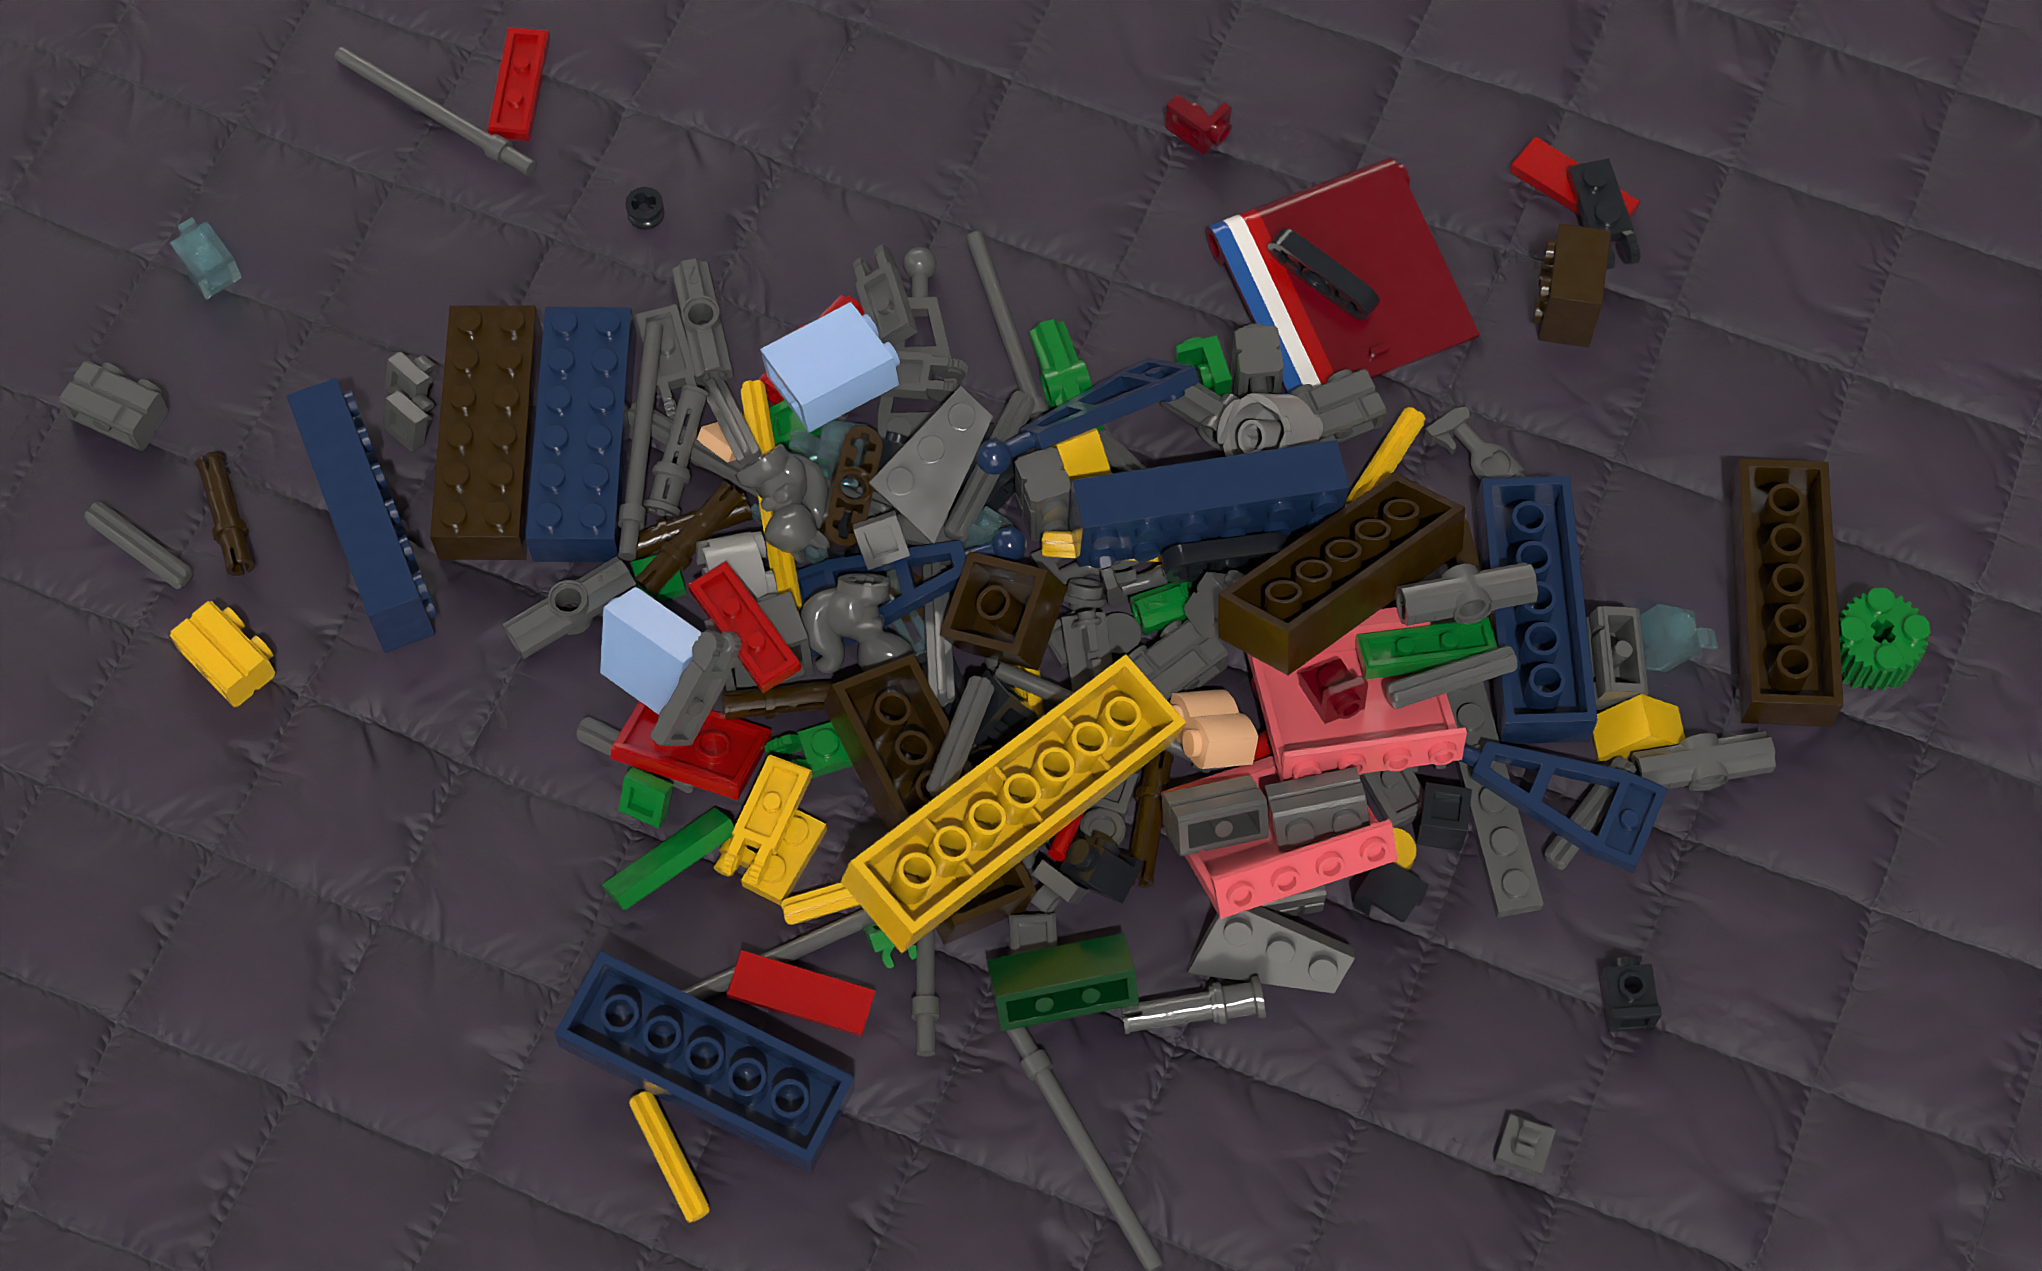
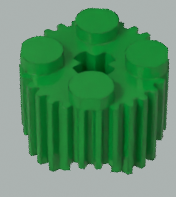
M1873 588L1868 595L1862 593L1860 598L1854 597L1851 603L1848 602L1838 618L1841 671L1844 684L1851 683L1852 689L1856 687L1866 689L1868 686H1871L1872 691H1876L1878 687L1885 691L1887 687L1892 689L1895 687L1900 688L1904 682L1908 681L1926 652L1925 649L1928 646L1927 639L1930 634L1929 621L1924 616L1917 614L1919 609L1912 608L1911 601L1905 603L1903 596L1895 598L1894 593L1887 588Z

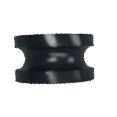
M639 187L631 191L626 197L625 206L628 220L634 227L643 230L653 229L663 221L665 211L662 196L657 190L651 187ZM646 203L652 211L644 213L642 209H639V205Z

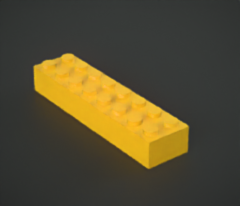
M1125 654L850 861L841 883L897 949L903 953L1170 746L1186 724V721Z

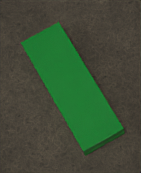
M1489 618L1466 625L1449 622L1356 634L1355 646L1365 679L1425 672L1498 648Z
M714 807L602 884V887L611 900L622 910H627L731 838L734 825L726 815Z

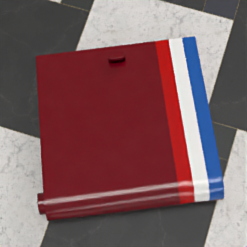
M1391 157L1208 225L1205 229L1207 243L1213 258L1218 265H1227L1253 323L1265 326L1273 325L1278 328L1280 350L1282 351L1284 364L1282 386L1286 394H1290L1294 389L1306 384H1311L1313 388L1328 383V379L1332 375L1345 369H1350L1352 373L1365 369L1368 371L1371 379L1480 336L1409 188L1410 178L1408 171L1403 163L1397 164ZM1282 228H1289L1297 232L1369 285L1377 293L1380 304L1367 320L1361 321L1353 318L1272 257L1268 250V244Z

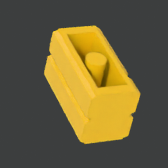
M207 601L192 613L190 619L186 618L171 631L170 637L182 655L233 707H239L253 695L255 690H259L274 678L275 671L269 661L274 655L258 636H254L249 640L241 630L245 628V625L231 608L227 607L221 611L212 601Z

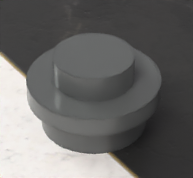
M1073 578L1068 582L1064 601L1070 603L1069 608L1077 612L1096 611V607L1106 604L1107 596L1103 594L1104 585L1091 579Z

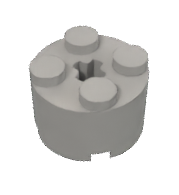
M1253 393L1247 394V396L1241 399H1235L1226 407L1219 421L1217 439L1218 444H1223L1226 457L1319 443V438L1323 432V423L1317 415L1313 414L1310 407L1297 396L1291 394Z
M749 531L696 543L697 565L706 564V568H702V575L726 561L755 601L768 594H777L775 577L772 570L764 571L762 558L766 557V547L760 531L753 533Z

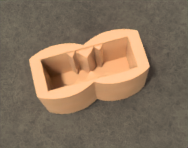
M1224 689L1172 693L1170 704L1186 721L1176 739L1183 745L1185 755L1190 757L1198 768L1209 769L1253 765L1258 734L1251 720L1246 715L1239 713L1236 702L1229 692Z

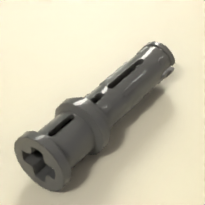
M683 385L681 388V396L670 428L662 461H658L652 468V474L655 476L649 498L642 503V506L648 513L668 519H674L681 515V510L678 508L684 485L689 484L691 479L687 466L697 436L705 401L709 395L702 388L692 385ZM689 414L690 417L681 445H678L686 415ZM675 457H678L677 463L674 464V463H673L674 458H675ZM669 485L667 498L663 499L666 486Z
M1259 976L1252 977L1248 983L1223 987L1220 983H1213L1212 986L1208 987L1207 992L1139 1002V1005L1121 1008L1125 1034L1213 1019L1214 1023L1223 1025L1230 1018L1256 1015L1258 1019L1266 1017Z

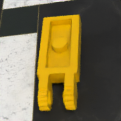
M768 755L732 831L733 839L721 867L723 873L730 876L734 874L740 865L746 845L759 849L749 868L748 882L756 886L760 885L769 868L772 854L776 856L811 781L812 770L776 756Z

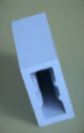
M852 302L760 349L767 377L808 433L899 385L896 366L900 365V360L895 349L889 342L884 344L881 342L871 317L868 314L862 316Z
M634 587L622 596L612 599L603 609L600 673L659 715L674 693L681 673L693 661L692 646L695 641H698V636L701 635V632L645 592Z

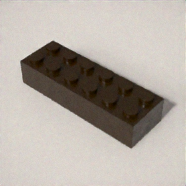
M470 305L449 307L430 538L439 560H527L528 545L525 537L543 334L536 305Z
M1739 458L1730 480L1741 723L1832 727L1844 704L1829 462Z
M1397 473L1392 474L1219 593L1218 638L1289 676L1395 599L1397 586L1418 583L1463 550L1465 507Z
M914 654L832 684L823 708L888 834L934 799L930 796V792L926 790V785L950 728V723ZM968 758L959 779L973 770ZM1020 861L935 927L944 945L1009 918V916L1025 911L1037 891L1022 862Z

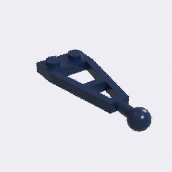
M1147 358L1112 375L1022 427L1020 435L1006 442L997 439L985 441L977 450V464L987 474H1001L1008 469L1013 457L1032 448L1044 449L1157 402L1177 400L1185 395V389L1199 383L1195 366Z
M1005 527L995 533L991 542L966 550L961 540L909 548L910 556L870 570L867 569L863 555L829 559L797 570L802 606L798 613L800 615L804 604L814 594L826 589L837 588L838 577L895 569L902 596L879 608V613H882L885 618L884 628L955 589L969 551L1016 562L1024 556L1027 549V540L1024 534L1017 528ZM953 561L954 567L918 587L916 586L911 566ZM841 637L844 647L857 643L853 639ZM810 648L812 658L821 655Z
M1486 741L1482 751L1465 744L1462 760H1458L1475 767L1471 779L1590 856L1631 873L1635 871L1668 791V788L1625 770ZM1493 761L1539 771L1530 793L1490 769ZM1553 775L1617 789L1598 837L1542 802Z

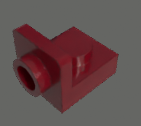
M1177 94L1167 104L1165 129L1204 155L1214 144H1222L1230 134L1232 129L1230 124L1232 107L1224 102L1209 116L1201 106L1194 102H1188Z
M1341 658L1300 673L1299 685L1324 724L1339 718L1347 719L1353 717L1360 710L1365 709L1368 682L1364 676L1353 678Z

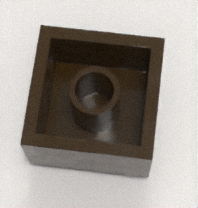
M1559 223L1555 240L1547 239L1544 260L1541 261L1538 276L1539 297L1536 298L1533 314V323L1540 324L1538 340L1589 348L1603 302L1611 231Z
M969 551L939 635L962 652L1039 671L1068 587L1048 570Z

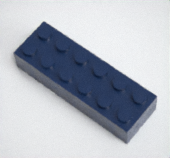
M545 307L525 537L534 562H608L614 557H618L619 537L621 536L618 516L620 506L625 503L630 437L628 410L632 405L637 339L631 307Z
M333 378L286 395L365 610L384 653L435 635L429 619L437 617L436 610L424 583L423 576L352 391L343 393L337 378Z
M1338 440L1075 479L1072 481L1068 521L1078 567L1105 568L1113 565L1116 561L1122 560L1150 561L1163 554L1168 548L1179 544L1272 532L1283 533L1287 537L1291 534L1309 532L1344 508L1349 484Z
M1570 476L1482 478L1475 502L1482 571L1521 563L1531 564L1536 574L1538 588L1536 602L1495 609L1490 613V624L1498 648L1506 645L1511 646L1518 661L1515 671L1493 678L1500 744L1590 742L1598 719Z
M602 951L599 952L554 1033L560 1048L809 1173H812L855 1090L854 1076Z

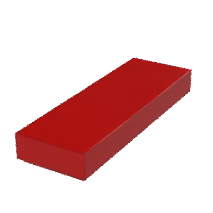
M508 27L487 129L489 134H499L509 140H531L550 43L548 30Z
M1535 136L1513 162L1510 173L1580 216L1567 178L1568 167L1578 165L1579 163ZM1620 189L1629 217L1631 218L1638 209L1640 201Z
M726 561L688 584L689 592L718 632H734L738 634V637H741L742 649L737 654L738 660L762 693L767 692L802 670L801 663Z
M743 950L740 951L727 992L728 998L858 1037H862L875 995V990Z

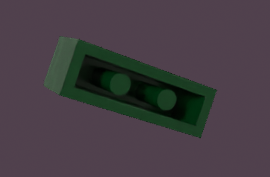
M1124 933L987 960L991 994L1001 1031L1139 1005L1135 967Z

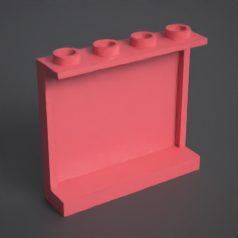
M1397 607L1380 609L1289 676L1247 654L1281 782L1357 767L1358 773L1361 775L1363 773L1385 770L1395 772L1408 767L1429 764L1446 765L1453 761L1462 760L1467 732L1465 727L1457 728L1446 693L1398 709L1393 708L1387 698L1386 686L1388 683L1419 673L1366 679L1368 690L1365 709L1360 710L1353 717L1347 719L1339 718L1326 724L1323 723L1299 685L1300 673L1341 658L1353 678L1364 676L1355 646L1356 634L1430 625V622L1406 626L1401 624L1397 614Z
M1273 755L1255 761L1253 765L1239 766L1162 791L1161 794L1251 775L1267 800L1265 785L1281 781ZM1268 805V838L1209 851L1200 850L1199 853L1185 855L1221 919L1398 860L1392 822L1390 819L1379 822L1368 805L1370 826L1315 844L1281 851L1278 849Z

